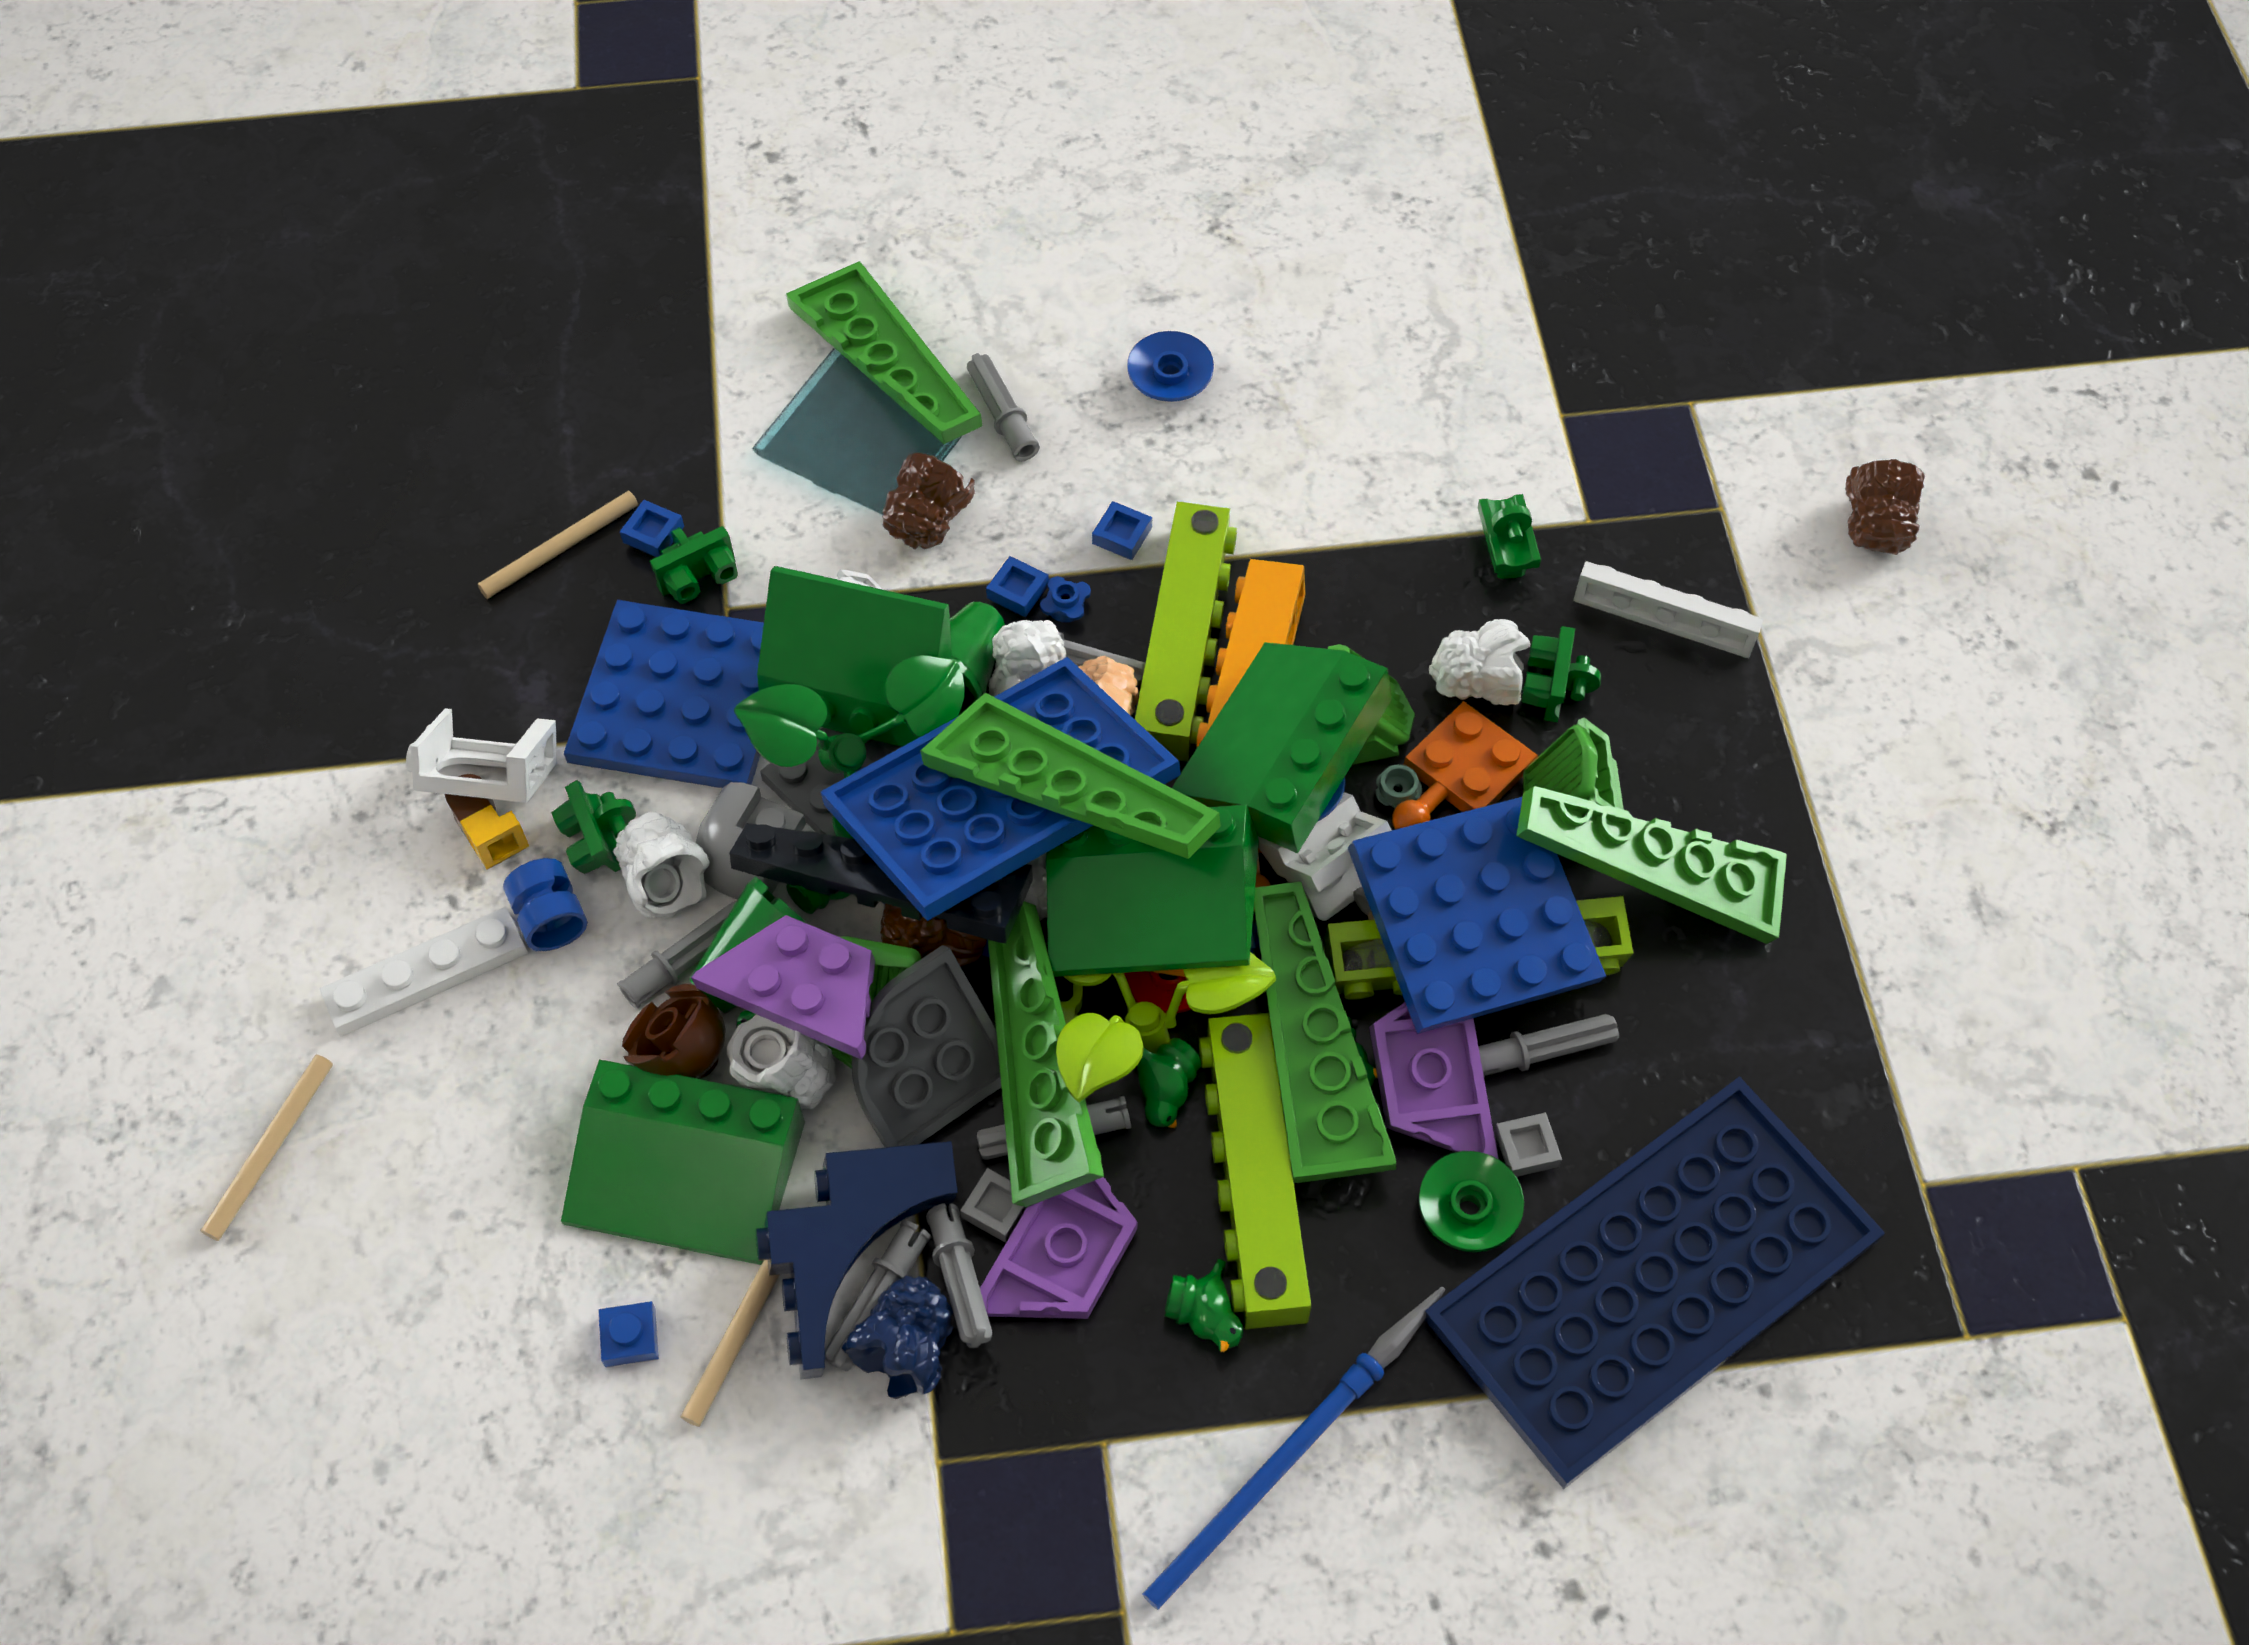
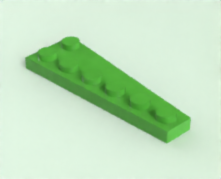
M860 261L786 293L788 306L795 314L943 444L982 427L980 412Z
M984 693L920 750L923 765L946 773L952 778L963 779L1187 859L1221 827L1219 812L987 693Z
M1533 786L1523 793L1517 837L1765 944L1779 938L1786 853L1740 840H1734L1731 843L1713 839L1712 833L1699 829L1686 832L1671 828V822L1657 818L1650 822L1632 817L1627 810L1612 806H1600L1590 800Z
M1302 882L1255 887L1254 911L1262 962L1274 971L1276 981L1266 990L1293 1182L1301 1183L1396 1170L1395 1154L1378 1104L1375 1102L1365 1066L1351 1032L1346 1011H1344L1329 961L1325 956L1322 941Z
M1024 901L1007 943L988 940L1012 1204L1029 1207L1102 1178L1104 1175L1101 1154L1097 1148L1086 1101L1084 1099L1081 1102H1077L1072 1097L1060 1074L1056 1056V1045L1059 1034L1066 1025L1036 905Z

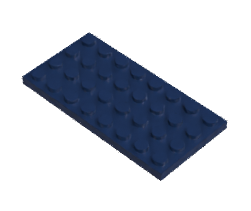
M1739 1076L1426 1309L1425 1321L1559 1485L1565 1489L1880 1241L1885 1232Z

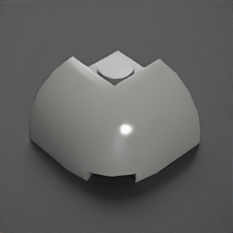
M730 782L723 787L700 824L696 844L703 848L710 861L708 868L703 873L705 882L718 892L738 900L747 883L756 876L731 869L729 853L746 823L764 824L771 827L802 831L806 821L804 814L761 797L759 787L741 782ZM756 876L769 887L768 890L773 894L779 882Z

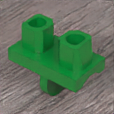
M1523 494L1514 495L1504 500L1479 499L1477 508L1494 572L1497 573L1498 578L1522 577L1525 575L1526 569L1539 568L1541 557L1532 528L1531 513L1526 507Z
M724 526L706 534L700 531L688 538L680 527L671 531L674 544L661 550V556L650 560L651 567L656 576V584L663 596L671 594L680 604H684L697 597L701 592L697 580L711 574L717 584L723 585L738 576L730 536Z
M1561 626L1559 638L1533 635L1527 665L1551 669L1552 671L1551 676L1527 672L1521 702L1545 708L1544 720L1558 723L1560 707L1564 701L1566 689L1571 691V699L1582 701L1585 698V693H1591L1600 687L1601 673L1597 668L1590 665V658L1588 656H1577L1576 663L1570 664L1576 628Z
M575 780L565 786L569 800L551 812L556 826L567 837L570 838L580 831L583 833L584 838L567 847L566 853L570 864L583 874L598 869L603 865L617 872L621 868L619 861H617L613 853L617 844L616 838L618 833L625 829L630 820L636 817L634 805L630 800L616 799L613 792H606L601 796L586 793L582 783Z

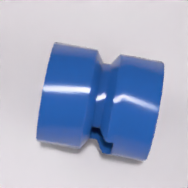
M552 858L532 860L520 865L504 880V892L514 914H518L517 922L529 948L535 951L558 949L579 938L586 930L588 921L577 896L572 893L573 887L562 862Z

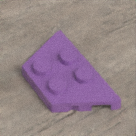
M785 915L700 968L691 977L697 989L789 1029L796 1030L805 1036L856 1058L862 1059L866 1053L864 1032L866 1017L870 1016L871 998L869 987L873 983L875 959L872 951Z
M1404 1002L1372 1024L1369 1029L1386 1128L1453 1152L1477 1151L1498 1159L1474 1019L1417 1034Z
M1104 1177L1026 1208L980 1287L988 1316L1088 1319L1137 1231L1136 1219L1124 1203L1116 1199L1111 1192V1186Z

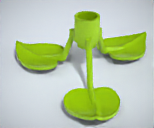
M1251 952L1250 964L1247 966L1183 969L1187 981L1177 984L1167 1013H1164L1160 1007L1151 1002L1136 1003L1124 973L1064 976L1073 984L1094 986L1103 983L1113 974L1128 1008L1125 1022L1118 1015L1112 1016L1108 1021L1099 1014L1085 1013L1072 1019L1064 1026L1059 1034L1056 1045L1057 1063L1064 1084L1072 1097L1077 1102H1081L1094 1091L1116 1082L1129 1074L1140 1062L1144 1048L1149 1052L1156 1053L1161 1044H1167L1170 1041L1168 1028L1176 1026L1175 1017L1185 993L1187 1004L1193 1011L1203 1014L1223 1013L1251 1001L1266 991L1276 981L1274 971Z

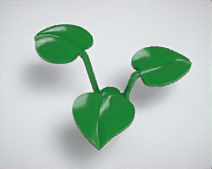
M922 655L902 660L891 669L886 677L884 687L887 704L899 714L858 736L844 733L828 737L825 732L819 730L827 718L826 704L812 689L796 684L776 685L759 690L738 703L734 708V713L743 725L753 747L768 762L780 767H793L803 764L814 755L818 739L819 760L822 766L832 773H844V778H846L863 765L866 759L865 743L899 726L904 721L910 732L919 738L956 718L959 715L964 699V678L960 665L954 659ZM832 816L836 836L853 839L838 820Z

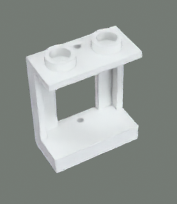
M444 709L408 748L406 767L409 772H412L413 790L527 803L557 764L556 720L537 718L518 743L512 744L453 737L452 709ZM455 764L507 768V782L447 776L437 771L443 767Z

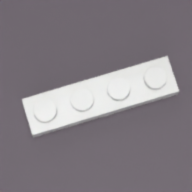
M1588 561L1585 562L1580 574L1573 600L1748 659L1764 621L1763 618L1751 615L1742 609H1732L1705 600L1701 596L1686 594L1661 586L1655 581L1643 580L1618 572L1612 567L1597 565Z
M506 906L323 986L319 990L334 1027L340 1037L527 955L528 952Z

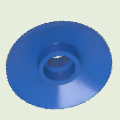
M1163 331L1143 338L1133 347L1128 357L1127 369L1132 384L1141 393L1156 400L1174 402L1192 398L1208 386L1213 376L1214 361L1208 347L1198 338L1183 332Z

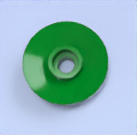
M1460 1151L1439 1159L1426 1172L1419 1191V1208L1426 1226L1440 1241L1458 1250L1482 1252L1502 1245L1516 1232L1523 1217L1524 1195L1517 1177L1503 1162L1482 1152ZM1465 1201L1473 1202L1477 1206L1478 1212L1473 1215L1466 1214L1461 1210L1460 1204Z

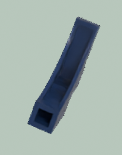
M952 1141L826 1153L823 1170H815L814 1172L817 1202H826V1206L766 1212L765 1228L756 1229L758 1261L768 1260L769 1276L789 1273L791 1275V1278L782 1279V1297L784 1311H794L796 1332L787 1333V1352L789 1365H799L800 1380L819 1378L823 1375L825 1369L824 1345L826 1325L830 1308L845 1275L860 1255L881 1235L903 1220L930 1210L939 1204L945 1203V1205L953 1203L958 1192Z

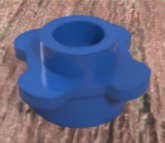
M1060 576L1049 579L1047 582V588L1049 589L1047 597L1040 602L1042 612L1046 615H1051L1052 618L1060 622H1072L1082 618L1084 615V601L1091 595L1090 586L1085 582L1073 583L1065 581ZM1063 596H1068L1070 599H1061V598H1062Z

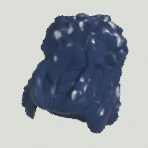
M905 1275L902 1279H898L890 1285L887 1291L880 1294L878 1304L871 1309L870 1316L862 1323L854 1326L853 1331L847 1336V1341L842 1345V1350L848 1354L850 1360L861 1368L862 1371L866 1373H886L890 1378L887 1389L890 1398L898 1399L916 1392L922 1395L927 1394L936 1387L941 1379L940 1372L942 1367L938 1356L946 1337L951 1334L953 1329L951 1324V1316L954 1314L953 1309L947 1303L946 1297L941 1294L940 1289L928 1278L921 1276L913 1278Z

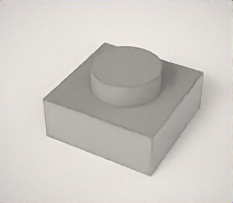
M1546 1112L1496 1124L1494 1132L1505 1165L1510 1168L1516 1177L1560 1166L1562 1157Z
M987 1168L963 1205L960 1213L961 1218L1006 1243L1027 1207L1012 1204L1010 1180Z

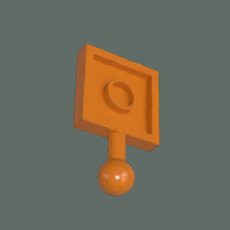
M1463 701L1405 757L1403 765L1413 769L1418 779L1429 788L1417 800H1405L1398 804L1392 814V824L1396 830L1430 821V813L1445 799L1462 812L1496 804L1523 777L1524 769L1538 755Z

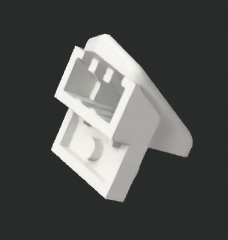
M1344 792L1337 807L1328 816L1316 823L1298 854L1259 836L1258 848L1277 875L1284 877L1288 883L1302 882L1313 917L1326 921L1353 902V891L1362 887L1348 851V846L1353 840L1392 830L1386 820L1361 812L1353 795Z

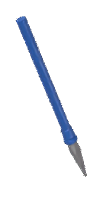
M1444 1287L1436 1290L1383 1333L1368 1354L1361 1353L1357 1356L1356 1364H1353L1339 1380L1338 1386L1142 1593L1144 1598L1155 1609L1159 1610L1342 1412L1355 1399H1359L1374 1384L1373 1381L1382 1379L1384 1375L1383 1368L1401 1354L1425 1320V1310L1440 1299L1445 1292Z

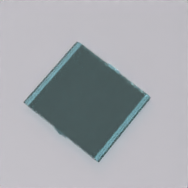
M833 348L752 449L762 458L812 481L813 484L834 494H840L884 515L883 508L886 504L887 493L897 489L896 477L906 457L913 453H925L944 461L961 437L943 444L839 351Z

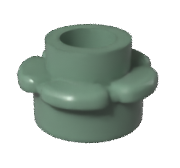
M1392 765L1386 768L1376 779L1378 788L1375 794L1384 806L1390 805L1395 809L1401 802L1417 800L1422 794V785L1416 772L1405 765ZM1394 787L1402 788V791L1396 792Z

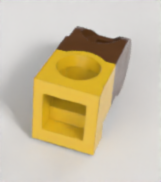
M463 774L461 776H458L465 778L482 779L480 776L474 774ZM445 794L446 801L453 812L456 823L486 870L529 847L522 827L513 812L509 811L499 817L495 811L496 807L493 799Z

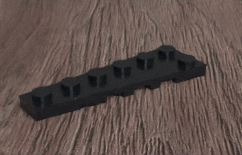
M746 823L729 853L731 869L789 885L802 886L807 890L828 896L841 891L855 895L857 904L875 908L881 902L901 908V914L904 917L919 921L923 917L854 838ZM1026 864L935 917L946 920L948 929L1006 944L1033 881L1032 865Z

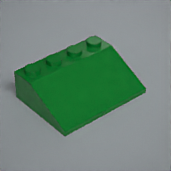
M774 566L770 571L757 671L759 690L776 685L796 684L812 689L822 698L827 707V718L822 728L858 736L894 718L899 713L889 707L884 694L886 677L891 669L902 660L914 656L923 655L952 659L949 604L779 566ZM904 721L899 726L872 740L903 747L918 738L910 732Z
M1265 642L1181 772V775L1172 786V789L1207 807L1247 804L1257 836L1298 854L1392 700L1388 668L1344 650Z
M1247 804L1209 807L1219 812L1221 827L1189 859L1096 826H1091L1048 851L1046 857L1048 955L1054 977L1249 965L1259 839Z
M599 1059L582 1109L561 1217L562 1224L762 1265L764 1260L758 1261L756 1229L765 1228L764 1223L767 1211L780 1210L805 1125L798 1098L677 1074L668 1076L643 1071L636 1066Z

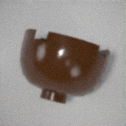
M685 983L673 986L665 991L670 999L663 1002L659 1007L651 1001L632 1021L623 1038L622 1047L628 1052V1056L623 1057L629 1065L636 1066L642 1071L665 1076L677 1074L701 1079L709 1075L718 1064L725 1041L726 1028L724 1020L712 1000L703 991L697 989L695 985Z

